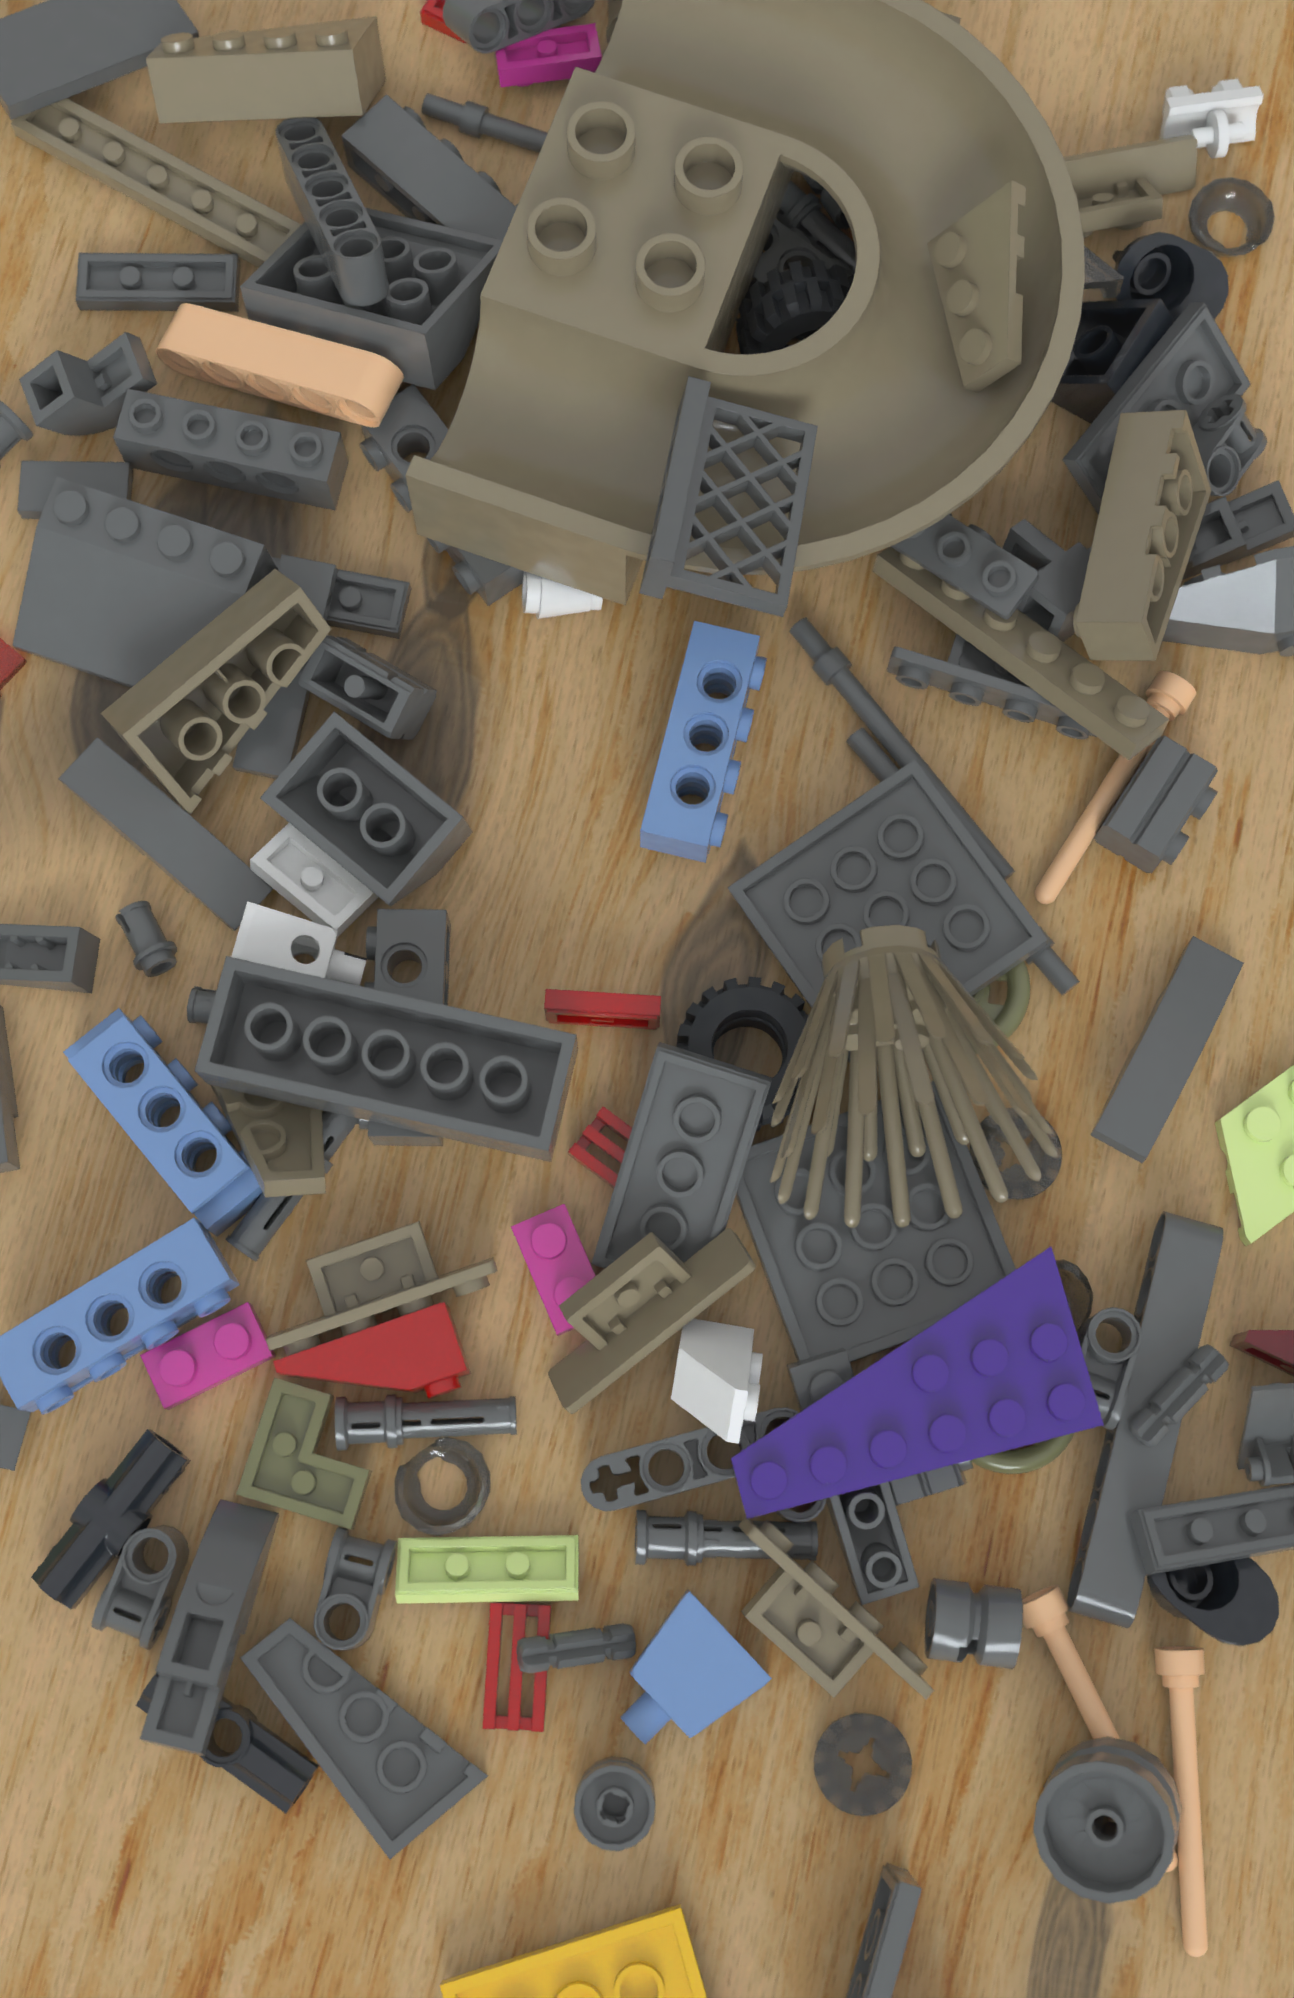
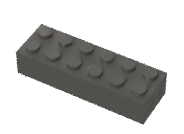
M226 956L194 1071L209 1085L552 1162L578 1053L577 1035Z

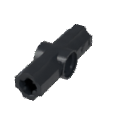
M147 1429L108 1479L104 1478L99 1481L76 1507L70 1518L73 1524L31 1576L38 1584V1587L55 1601L62 1603L69 1609H75L115 1558H120L123 1547L129 1537L139 1530L147 1529L153 1518L150 1512L170 1490L171 1485L184 1472L191 1460L167 1439L161 1437L153 1430Z
M158 1673L154 1674L136 1704L137 1707L147 1714L159 1678ZM222 1696L205 1757H200L214 1767H222L287 1814L301 1796L320 1765L258 1722L257 1717L250 1709L241 1705H235ZM221 1719L235 1721L240 1727L242 1742L236 1752H226L216 1744L214 1729Z

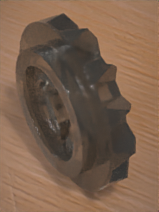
M1006 1108L1023 1140L1027 1137L1032 1140L1027 1147L1041 1171V1179L1038 1182L1030 1179L1019 1164L1006 1168L1003 1172L1000 1171V1174L1008 1191L1007 1200H1028L1045 1191L1056 1179L1062 1163V1147L1056 1131L1044 1119L1054 1133L1046 1134L1054 1144L1058 1157L1047 1155L1021 1116L1013 1108ZM989 1115L980 1125L999 1168L1002 1164L1001 1160L1006 1154L1000 1147L1001 1143L999 1141L1002 1143L1005 1141L1008 1145L1010 1144L1000 1126ZM969 1143V1152L984 1189L989 1190L972 1146Z
M854 1712L832 1721L816 1742L813 1770L822 1793L834 1806L852 1815L871 1816L888 1810L901 1799L911 1779L912 1757L906 1739L891 1722L878 1715ZM870 1737L874 1739L871 1744L873 1748L871 1759L879 1764L880 1769L887 1771L885 1776L879 1773L875 1775L864 1773L861 1780L856 1782L854 1790L850 1789L853 1782L851 1778L853 1768L838 1753L842 1751L848 1754L850 1751L859 1754L863 1746H867Z

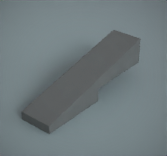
M0 924V985L92 993L100 938L81 927Z

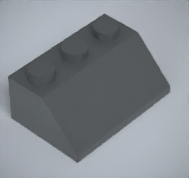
M336 712L332 713L260 797L262 801L390 907L437 875L473 833L462 815Z

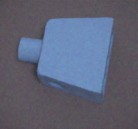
M687 1590L630 1669L631 1676L640 1684L645 1692L620 1718L645 1745L670 1719L691 1738L765 1686L772 1678L701 1602Z

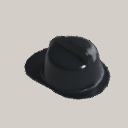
M1156 232L1136 238L1123 251L1115 250L1112 256L1116 263L1114 267V295L1116 300L1161 299L1175 321L1190 302H1204L1214 319L1225 305L1229 293L1228 274L1222 261L1208 250L1170 233Z
M1250 1557L1147 1575L1151 1594L1160 1607L1175 1617L1190 1620L1204 1633L1221 1643L1236 1646L1259 1643L1273 1631L1279 1617V1597L1271 1578Z

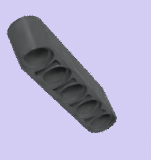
M315 117L288 118L282 121L276 128V137L286 183L341 298L353 306H368L380 302L390 291L380 236L322 122Z

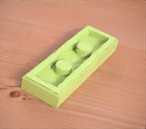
M578 1535L398 1538L397 1604L579 1601Z

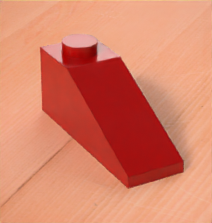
M445 1301L273 1361L276 1373L285 1377L409 1393H418L425 1390L427 1399L436 1398L460 1389L459 1378L471 1374L450 1308Z

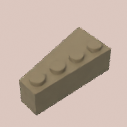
M377 16L247 32L224 31L213 36L193 38V35L190 33H175L163 37L161 43L146 58L159 123L363 116L386 81Z

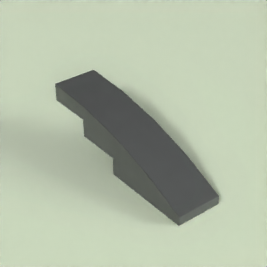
M1279 480L1229 502L1226 496L1207 504L1182 580L1201 574L1202 569L1216 565L1223 566L1294 537V514Z
M98 737L58 778L143 856L146 855L187 893H191L232 931H235L241 925L247 902L259 905L273 890L270 885L250 870L241 859Z
M1194 936L1184 948L1166 988L1157 999L1138 1041L1129 1052L1092 1130L1091 1136L1143 1164L1175 1106L1244 964L1243 962Z

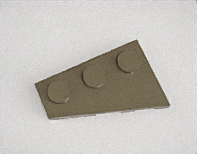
M1013 180L1009 181L927 243L963 386L978 393L1019 366L1022 360L1023 295L1016 292L1017 261L1024 258L1025 237L1017 233L1018 209L1025 207L1026 187Z
M211 1085L265 1197L326 1193L322 1110Z

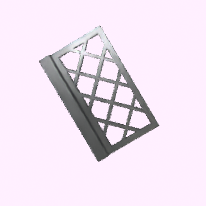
M688 376L675 419L639 594L663 599L666 587L783 617L788 605L818 426L709 397L711 382ZM713 420L736 425L744 436L726 443L712 426ZM781 437L801 443L800 451L782 458L769 440ZM754 447L768 466L750 473L737 457V454ZM722 462L736 480L718 488L704 469ZM778 477L792 495L775 503L760 484ZM746 491L760 510L742 518L728 499ZM713 506L728 525L709 533L695 514ZM770 521L784 538V541L766 548L752 529ZM690 536H692L695 540L692 541V542H689V541H690ZM737 536L752 556L733 564L719 544ZM705 552L719 571L710 576L684 570L685 562L687 559ZM781 558L780 564L776 559ZM762 567L776 584L775 593L753 588L743 575Z

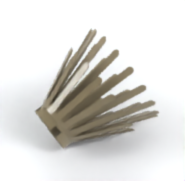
M887 925L860 930L862 946L853 948L846 953L843 938L832 943L823 954L822 971L824 981L773 1100V1103H777L771 1120L772 1127L782 1121L798 1078L801 1077L770 1183L779 1179L785 1165L778 1193L779 1204L785 1203L791 1195L818 1089L811 1133L816 1134L804 1204V1216L806 1219L812 1220L819 1211L827 1157L833 1152L849 1051L850 1077L844 1222L848 1227L855 1228L861 1219L863 1159L868 1162L873 1161L878 1152L877 1065L893 1219L898 1227H907L911 1221L899 1101L910 1154L914 1157H921L926 1151L921 1123L922 1118L945 1212L950 1218L957 1219L962 1215L963 1211L925 1059L953 1135L959 1144H971L992 1197L997 1202L1004 1203L1008 1198V1191L971 1101L977 1105H985L994 1122L1000 1126L1026 1175L1034 1181H1040L1041 1171L974 1049L1013 1109L1021 1116L1042 1150L1051 1157H1058L1054 1144L1046 1134H1054L1032 1103L1029 1091L995 1046L993 1039L1025 1077L1031 1080H1038V1078L1019 1050L951 971L941 962L939 945L934 939L929 948L925 931L916 927Z

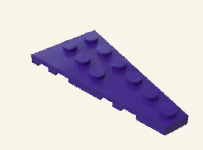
M1049 1247L733 1456L731 1461L746 1519L1104 1425L1052 1247Z

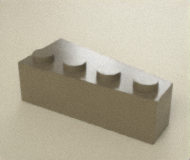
M1186 410L1120 414L1081 598L1075 607L1073 615L1074 632L1077 637H1081L1090 660L1156 661L1211 494V487Z
M274 569L106 708L101 715L164 789L190 815L202 800L199 794L214 774L218 776L222 774L233 759L229 754L249 728L253 730L257 728L267 715V712L264 710L280 687L287 688L331 631V628L302 588L277 569Z

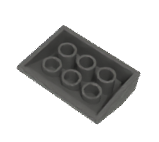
M366 208L380 236L390 291L380 302L368 306H353L341 298L306 222L240 286L248 319L381 355L398 366L404 376L403 382L436 390L463 360L480 321V295L503 240Z
M56 476L36 526L12 646L15 649L132 688L254 585L276 569V565L264 544Z

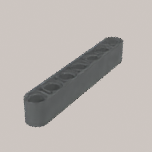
M1165 1211L1162 1212L1157 1221L1134 1312V1317L1139 1322L1142 1331L1141 1345L1130 1376L1129 1392L1119 1422L1113 1431L1106 1429L1067 1595L1069 1612L1127 1629L1131 1626L1136 1616L1146 1572L1129 1514L1138 1509L1162 1506L1182 1419L1177 1424H1169L1167 1426L1170 1430L1168 1434L1153 1447H1148L1141 1443L1132 1434L1128 1425L1142 1408L1149 1409L1151 1407L1149 1404L1151 1398L1180 1368L1189 1366L1187 1360L1199 1348L1222 1248V1227Z

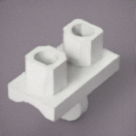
M1238 79L1219 81L1217 85L1212 87V92L1193 94V91L1187 85L1169 87L1165 92L1159 140L1191 134L1198 141L1197 148L1206 147L1210 158H1223L1227 154L1229 144L1253 141L1255 139L1256 116L1258 108L1262 104L1263 93L1259 86L1243 88Z

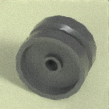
M1103 1737L1082 1741L1061 1755L1036 1803L1033 1831L1041 1859L1055 1879L1082 1898L1110 1904L1135 1900L1158 1885L1170 1866L1179 1834L1182 1806L1175 1780L1159 1758L1135 1742ZM1108 1816L1113 1818L1115 1822L1108 1821Z

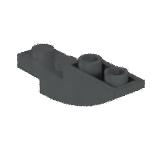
M844 1348L786 1365L800 1412L854 1377L847 1350ZM889 1482L827 1498L826 1503L861 1605L920 1587Z
M220 1499L188 1573L155 1670L159 1674V1678L140 1739L142 1741L205 1757L240 1634L245 1635L280 1516L279 1513Z

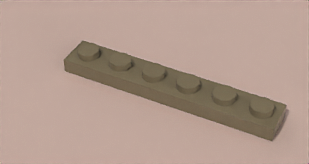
M68 98L15 118L10 123L17 137L233 254H238V257L258 268L301 226L296 221Z
M891 546L877 554L873 568L874 573L1126 759H1132L1162 736L1169 721L1166 716L1020 610L1016 609L1009 619H1003Z

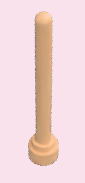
M1159 671L1146 690L1148 697L1146 702L1166 716L1169 721H1173L1177 715L1185 714L1196 696V690L1184 678L1168 671ZM1153 742L1130 760L1119 754L1037 885L1034 894L1039 903L1050 904L1056 899Z
M1059 1585L1048 1586L1023 1598V1624L1026 1629L1033 1628L1036 1637H1044L1092 1738L1112 1737L1120 1739L1065 1627L1070 1622L1065 1613L1069 1609V1605ZM1175 1850L1172 1862L1166 1872L1173 1871L1178 1864V1856Z
M1162 1646L1154 1648L1155 1674L1162 1675V1686L1169 1688L1173 1777L1182 1806L1177 1838L1183 1948L1188 1955L1201 1957L1208 1949L1194 1688L1200 1687L1199 1675L1205 1674L1204 1648Z

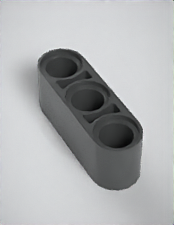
M446 0L443 7V19L445 25L474 50L486 54L580 18L589 12L596 0Z

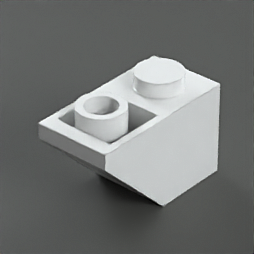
M693 1319L682 1327L671 1399L726 1442L739 1444L743 1420L755 1421L760 1385L758 1384L763 1354L752 1352L754 1329Z

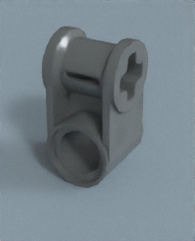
M1238 394L1225 395L1213 401L1202 411L1197 423L1192 428L1211 487L1210 496L1229 495L1236 488L1239 480L1252 462L1264 451L1267 445L1265 434L1261 429L1254 428L1246 416V403Z
M1111 1307L1101 1310L1085 1321L1078 1331V1339L1104 1423L1102 1427L1113 1431L1119 1422L1127 1400L1130 1376L1141 1345L1142 1331L1139 1322L1131 1313L1121 1308ZM1100 1323L1110 1324L1119 1331L1122 1345L1118 1353L1107 1352L1098 1344L1096 1329Z
M162 1525L139 1530L129 1537L123 1547L112 1578L105 1587L92 1619L93 1628L103 1631L106 1627L137 1638L139 1639V1646L147 1650L154 1646L166 1623L173 1595L188 1561V1542L180 1531L174 1527ZM151 1538H158L164 1542L168 1549V1561L161 1571L151 1569L144 1560V1548Z
M337 1528L329 1549L324 1571V1583L314 1615L316 1635L325 1646L334 1650H352L362 1646L370 1638L374 1630L382 1596L385 1594L397 1552V1541L388 1539L384 1544L349 1536L347 1528ZM355 1556L371 1560L373 1565L367 1566L351 1562L349 1557ZM343 1604L354 1606L360 1616V1626L357 1633L347 1640L335 1637L329 1626L332 1612Z

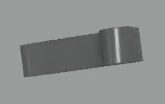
M787 1407L774 1408L756 1413L754 1422L743 1420L738 1444L740 1452L764 1437L766 1427L771 1421L775 1419L788 1421L797 1415L798 1412ZM708 1427L604 1455L591 1461L583 1471L581 1491L586 1501L594 1508L605 1512L617 1511L735 1478L736 1476L733 1467L730 1469H720L709 1461L707 1446L709 1441L717 1436V1434ZM668 1450L680 1457L683 1463V1474L678 1482L664 1486L656 1483L651 1478L648 1465L650 1459L656 1453ZM634 1457L640 1458V1477L648 1489V1493L636 1496L634 1494V1482L619 1487L617 1489L618 1499L607 1502L603 1493L593 1494L591 1483L600 1479L599 1469L610 1467L613 1475L632 1472L626 1460ZM827 1498L812 1502V1505L802 1513L793 1512L788 1508L776 1511V1513L782 1519L791 1522H806L820 1514L824 1509Z

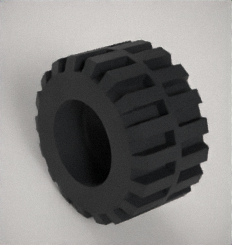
M800 260L788 263L790 269L780 273L776 267L766 273L768 281L764 284L756 281L749 289L751 299H742L738 308L740 318L736 319V332L741 354L751 355L777 351L789 347L790 345L786 344L794 337L805 332L819 330L833 317L844 302L851 288L854 274L847 277L845 268L834 264L830 269H826L823 260H812L810 266L802 267Z
M749 977L748 984L738 985L737 979L733 978L725 980L723 988L718 991L713 986L702 993V999L698 1004L694 1002L686 1011L684 1023L680 1024L676 1047L714 1059L716 1041L724 1033L732 1029L753 1027L769 1034L781 1050L782 1064L778 1073L773 1077L756 1130L760 1131L762 1125L770 1124L771 1126L772 1116L777 1103H773V1100L809 1014L807 1015L803 1010L805 1001L797 994L792 998L785 995V986L774 981L770 988L760 985V977ZM801 1077L798 1078L785 1115L779 1124L783 1123L784 1118L791 1112Z

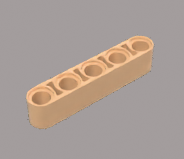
M189 303L180 304L156 349L158 358L164 364L185 376L371 428L380 426L404 379L403 373L398 366L385 357L373 352Z

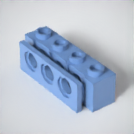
M694 621L640 829L641 848L706 863L711 846L721 847L728 814L721 813L720 808L724 793L734 795L741 761L733 760L737 741L747 743L754 709L746 708L750 689L760 691L767 658L757 656L760 641L759 635ZM714 692L722 693L727 695L728 697L724 699H714L710 697L708 694ZM700 743H708L716 749L706 752L700 751L694 746ZM692 794L701 797L704 801L694 805L687 804L680 798Z
M118 1008L67 1048L64 1054L68 1057L69 1063L188 1210L195 1214L208 1231L218 1237L249 1211L262 1193V1190L243 1151H238L226 1137V1134L232 1130L226 1117L212 1101L203 1108L194 1098L190 1091L198 1085L177 1058L167 1065L154 1048L163 1041L141 1015L132 1021ZM144 1063V1070L141 1076L133 1082L125 1083V1077L129 1069L136 1064ZM180 1106V1114L174 1124L168 1127H160V1120L164 1112L171 1107ZM216 1149L217 1158L213 1166L204 1172H196L195 1164L197 1158L207 1150Z
M192 1218L0 1336V1379L17 1409L35 1412L39 1409L42 1415L50 1413L69 1402L74 1397L73 1393L92 1381L98 1382L121 1370L127 1364L126 1360L146 1348L147 1350L153 1349L170 1340L179 1332L178 1328L197 1316L200 1318L205 1317L226 1305L231 1300L228 1292L240 1284L209 1231L200 1221ZM180 1276L182 1285L178 1297L172 1302L164 1304L161 1298V1289L164 1283L172 1277ZM126 1307L129 1313V1322L120 1334L113 1336L110 1330V1321L119 1309ZM73 1339L76 1346V1355L68 1366L62 1368L59 1362V1351L67 1341Z

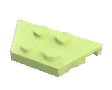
M1294 1065L1215 1122L1220 1149L1227 1158V1169L1225 1172L1230 1194L1234 1193L1240 1218L1239 1237L1245 1246L1252 1244L1294 1212Z

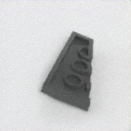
M291 1618L240 1657L389 1859L394 1857L488 1777V1775L465 1759L443 1739L425 1727L379 1688H376Z

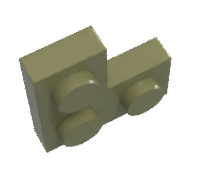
M274 1378L236 1495L344 1528L354 1529L372 1471L316 1454L334 1398L333 1395Z

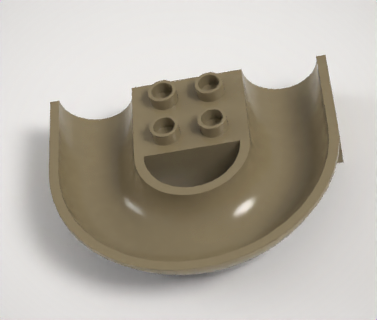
M623 0L611 39L595 73L575 67L483 287L480 295V321L473 360L450 428L434 456L428 460L414 455L405 476L417 534L626 606L641 564L647 558L675 419L688 376L711 382L709 397L818 426L793 572L812 570L851 561L893 546L936 524L969 501L1004 469L1028 440L1053 399L1070 359L1081 317L1085 283L1084 236L1078 201L1064 157L1047 122L1025 89L1001 61L972 34L922 0ZM794 170L818 182L829 192L840 206L849 223L856 251V267L851 288L833 317L806 339L792 346L768 353L751 355L724 353L739 314L738 308L742 299L746 296ZM1013 180L1026 187L1025 207L1018 209L1017 233L1025 237L1024 258L1017 261L1016 292L1023 295L1022 360L1019 366L978 393L963 386L927 243L1009 181ZM713 420L712 426L726 443L744 436L736 425ZM781 437L769 440L782 458L800 451L801 443ZM754 447L737 454V457L750 473L768 466ZM722 462L704 469L718 488L736 480ZM778 477L760 484L775 503L792 495ZM746 491L728 499L742 518L760 510ZM713 506L695 514L709 533L728 525ZM770 521L752 529L766 548L784 541V538ZM690 536L689 542L694 541L695 539L692 536ZM737 536L719 544L733 564L752 556ZM705 552L687 559L684 567L686 570L713 574L719 571ZM781 558L776 559L780 564ZM759 567L745 575H767L762 567Z

